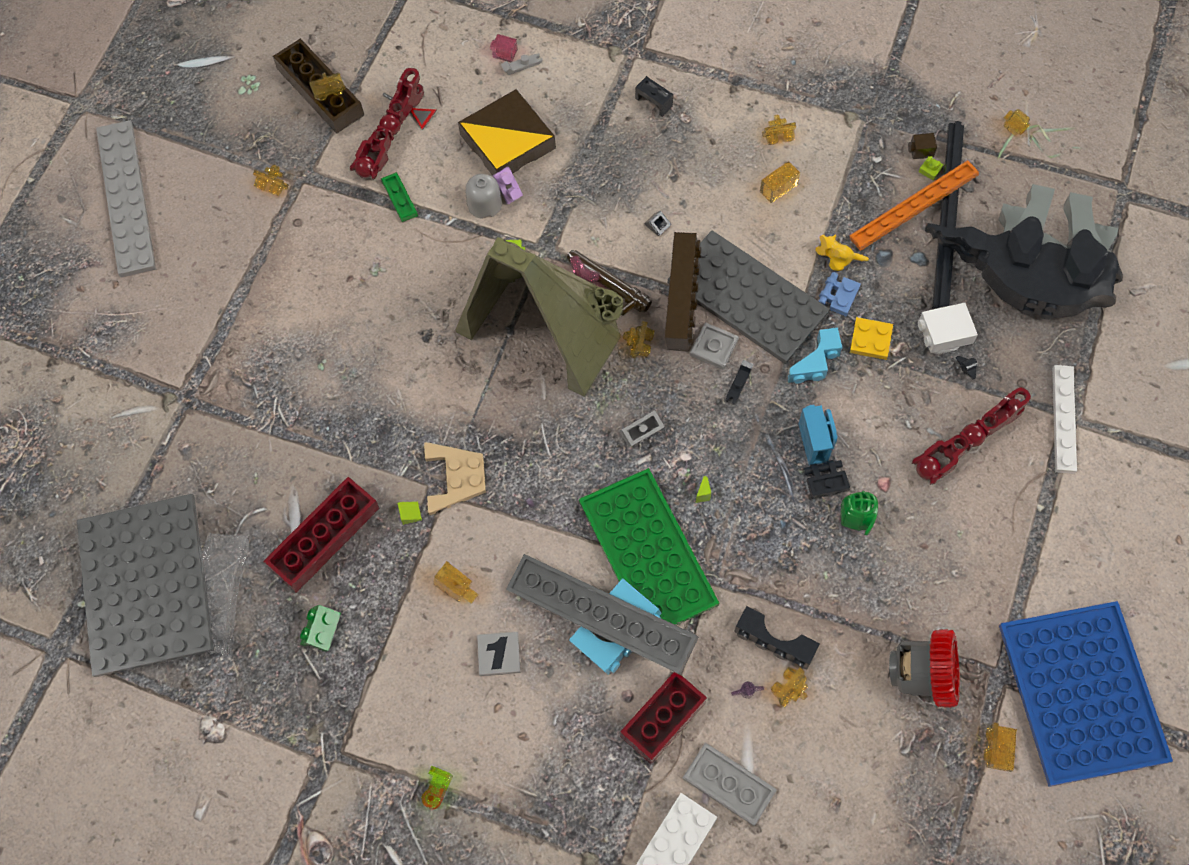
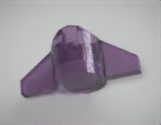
M746 681L741 689L731 692V695H742V697L749 699L754 696L755 692L764 690V686H754L752 682Z

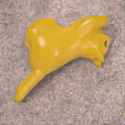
M836 234L829 237L821 235V246L815 248L819 255L830 258L829 266L834 271H842L852 260L861 262L869 260L866 256L854 253L847 245L838 243L835 240Z

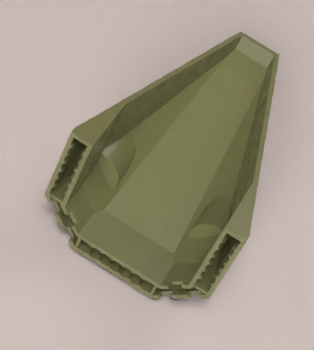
M497 237L479 271L455 329L456 333L472 340L508 284L516 282L515 279L524 278L566 363L568 389L585 397L621 338L616 320L623 312L622 297L612 290L598 287L531 252L523 250L515 243Z

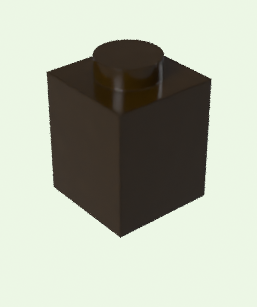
M934 133L913 135L911 142L908 143V151L912 153V158L924 159L928 158V156L934 158L937 150Z

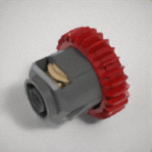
M939 629L932 632L930 641H902L897 646V650L890 652L889 671L892 686H898L902 694L933 696V701L938 707H956L960 697V661L955 632L948 629Z

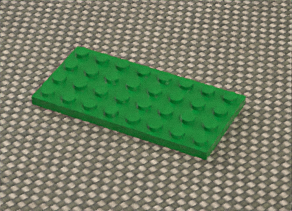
M649 468L579 499L581 508L618 582L623 578L654 604L662 613L660 615L661 619L678 625L719 606L720 603Z

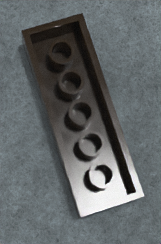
M301 38L273 56L277 70L336 134L364 116L361 102L337 76L310 85V82L322 79L323 73H325L326 77L334 75V73Z
M674 232L665 327L667 350L690 351V345H694L693 328H695L696 323L694 310H697L696 293H698L699 288L697 275H700L699 258H701L702 253L701 241L697 240V233Z

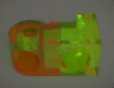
M431 766L428 774L433 778L428 789L422 794L421 800L426 808L435 810L440 807L453 775Z

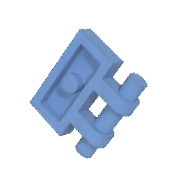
M832 272L825 282L824 290L820 292L819 302L823 305L826 302L831 303V311L847 316L861 284L843 277L840 283L837 281L838 274ZM832 289L837 290L835 296L831 295Z

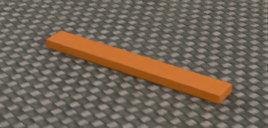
M968 160L851 234L850 240L860 251L977 177L979 171Z

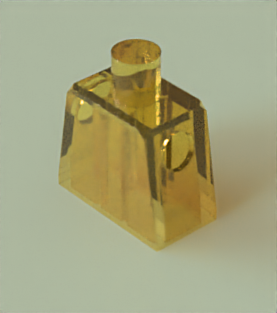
M447 561L434 576L433 585L457 602L464 598L472 604L479 595L470 588L472 581ZM460 585L462 588L458 589L455 586Z

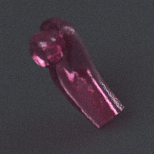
M579 256L570 258L572 269L576 276L590 283L599 280V274L585 268Z

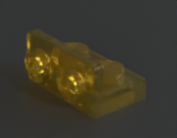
M996 722L990 728L987 727L985 738L988 740V748H985L984 761H987L986 768L1007 772L1014 771L1017 729L1002 727Z

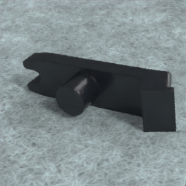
M745 360L742 361L740 369L726 396V402L729 399H733L732 405H735L750 375L753 363Z

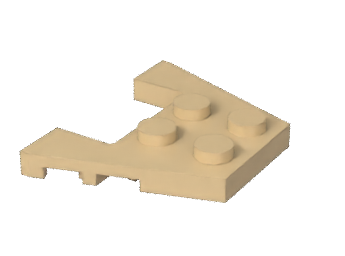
M427 442L424 443L426 461L446 460L448 493L445 495L427 496L429 515L436 514L437 511L446 507L448 509L451 505L458 502H464L486 493L483 454Z

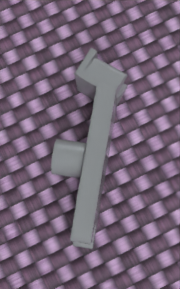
M539 53L531 56L522 55L521 59L511 63L505 61L501 66L505 73L507 72L508 75L539 65L542 63V58H540Z

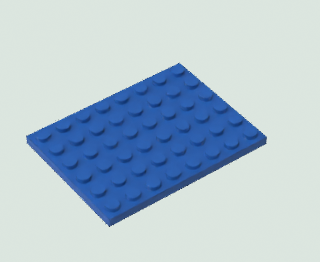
M1118 601L1000 623V632L1048 787L1173 762Z

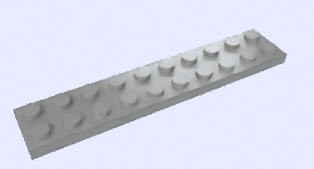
M129 120L97 127L118 275L121 278L156 270L133 124Z

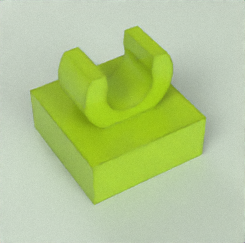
M928 156L920 167L919 173L934 181L943 169L944 164Z

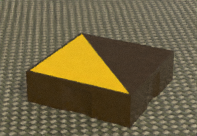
M517 89L458 122L461 137L472 151L481 158L491 175L502 171L506 167H509L513 174L524 165L536 161L556 149L555 135Z

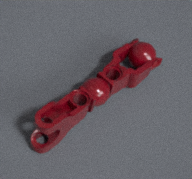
M406 68L399 78L397 90L389 104V110H386V115H383L380 119L377 129L373 131L368 140L361 142L355 154L356 159L350 165V171L355 170L356 174L361 178L368 179L372 177V180L376 179L378 172L383 169L389 160L387 153L391 146V140H394L393 136L400 131L403 121L407 118L412 108L420 103L424 95V89L421 84H418L420 75L417 69ZM414 74L415 76L412 81H408V76ZM369 152H379L376 161L367 156Z
M1022 387L1016 388L995 407L985 413L981 420L978 419L976 423L966 425L959 435L945 442L938 440L926 449L923 454L914 458L911 464L916 465L919 477L924 480H930V485H933L940 478L953 471L966 450L970 451L972 447L982 445L988 436L1003 426L1012 423L1022 415L1025 406L1031 399L1029 391ZM1021 394L1025 400L1021 402L1015 399V396ZM984 422L991 423L992 427L986 426ZM958 443L962 445L963 448H956L954 444ZM936 452L944 453V456L950 459L949 464L942 469L938 459L932 456Z

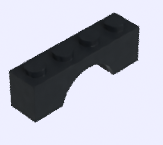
M748 606L744 609L734 630L739 638L746 641L749 639L758 648L774 652V656L782 660L787 659L791 661L792 665L798 669H808L820 643L803 634L790 641L774 638L766 629L765 615Z

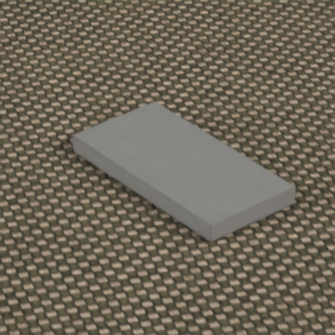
M704 743L682 778L752 826L756 825L777 790L707 743Z

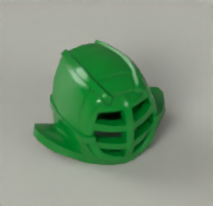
M865 491L846 496L841 504V525L857 531L866 530L864 535L868 536L877 518V497Z

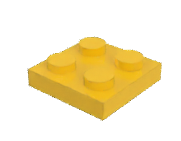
M856 317L850 353L887 360L893 324Z

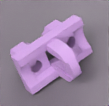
M509 167L492 175L496 179L507 204L523 196ZM511 185L512 187H510L509 189H506L505 186Z

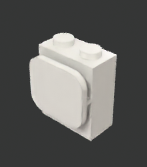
M966 303L922 312L918 320L919 330L924 335L925 346L933 354L947 353L957 350L960 346L973 344L978 335Z

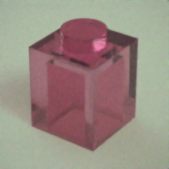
M497 34L495 40H492L490 45L493 58L511 63L518 50L517 39Z

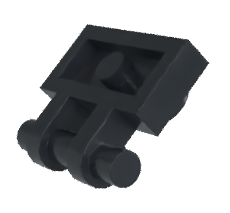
M829 460L827 463L819 465L814 463L810 464V467L803 468L804 475L812 474L813 476L807 478V485L812 499L850 491L845 470L837 472L838 468L843 467L841 460ZM829 471L830 474L820 475V472Z

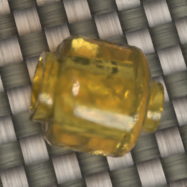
M1016 109L1014 112L1010 110L1004 116L1006 121L1003 126L1013 135H1021L1030 126V118L1020 109Z

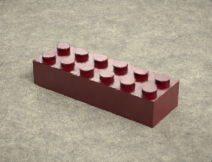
M347 477L263 562L270 571L297 593L380 509L377 501L350 477Z

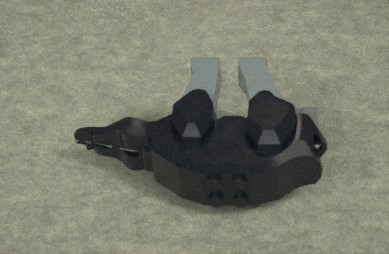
M1032 184L1027 194L1026 208L1003 203L998 219L1004 227L1001 234L990 235L975 227L952 229L928 223L925 227L926 233H930L933 239H938L942 246L955 249L961 260L965 263H975V267L982 271V278L999 298L1015 309L1022 311L1025 315L1037 314L1041 315L1043 319L1050 320L1052 318L1076 316L1092 307L1107 308L1116 304L1117 296L1113 293L1114 285L1123 281V273L1116 255L1108 250L1117 236L1118 228L1103 226L1094 222L1092 211L1093 197L1070 192L1064 203L1063 210L1068 220L1069 230L1067 246L1047 233H1043L1055 189Z

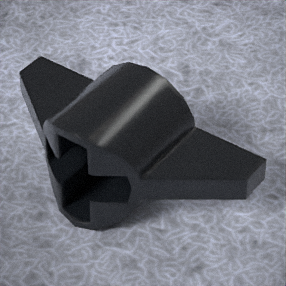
M957 356L955 359L960 364L963 373L968 374L972 380L976 379L977 360L975 358L967 359Z

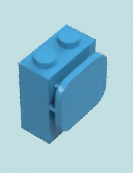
M822 405L806 406L802 409L798 425L808 464L810 466V464L827 463L837 442V431L830 409H826L823 412Z

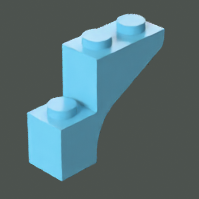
M838 328L819 330L817 337L818 348L790 368L788 383L794 382L798 384L807 380L820 381L826 378L828 372L826 358H836L840 356L842 350Z

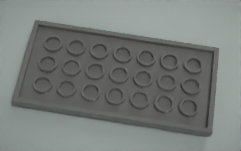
M711 230L700 244L702 253L701 258H699L700 275H697V281L699 282L698 293H696L697 304L786 364L827 316L830 309Z

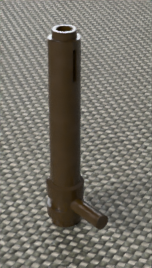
M571 250L568 253L567 259L569 263L609 290L616 292L625 300L627 304L623 306L622 316L633 308L644 313L650 308L652 300H650L648 295L645 293L641 294L639 289L636 287L632 288L579 251Z

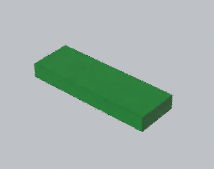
M396 172L381 178V182L401 222L417 217L418 213L398 173Z

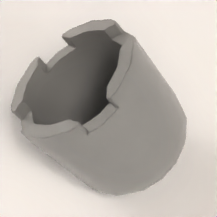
M477 174L470 178L466 184V202L469 212L473 216L480 219L490 215L493 217L502 207L499 185L491 175Z

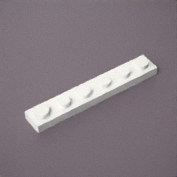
M1054 365L1052 372L1055 472L1075 474L1077 472L1074 366Z

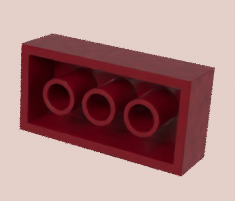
M673 672L620 731V737L652 765L706 704L707 697L682 675Z

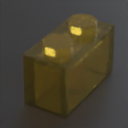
M789 161L761 180L760 193L770 203H773L798 185L800 172Z

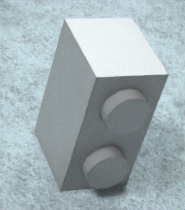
M654 410L619 432L628 447H631L664 428V425Z

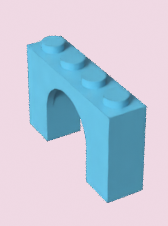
M623 578L609 593L661 618V611ZM580 627L569 639L573 645L607 675L611 672L614 673L619 668V662L624 656L628 657L632 653V651L614 642L600 640L583 627Z

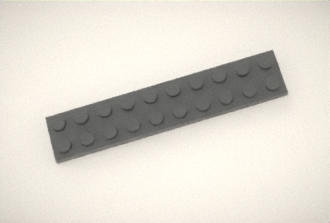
M526 554L523 555L506 588L509 592L679 675L682 674L699 638L689 631Z

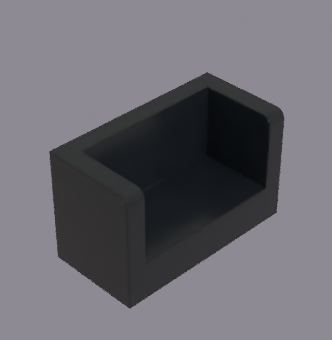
M646 76L635 87V99L639 101L642 97H645L660 107L659 115L661 117L673 107V93Z

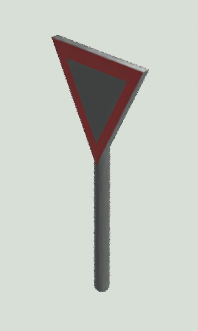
M383 93L384 97L388 98L389 100H392L393 97L389 96L386 93ZM412 108L411 113L423 130L437 109Z

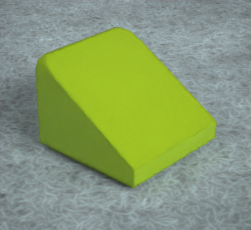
M707 476L703 477L696 496V503L710 501L711 489Z
M418 502L397 503L403 525L422 520Z

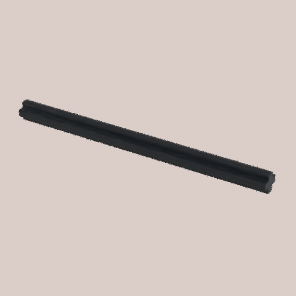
M960 121L948 124L944 175L961 165L964 125H961L962 122ZM959 188L942 198L939 225L952 229L956 228ZM939 241L932 309L947 307L950 303L954 249L942 246Z

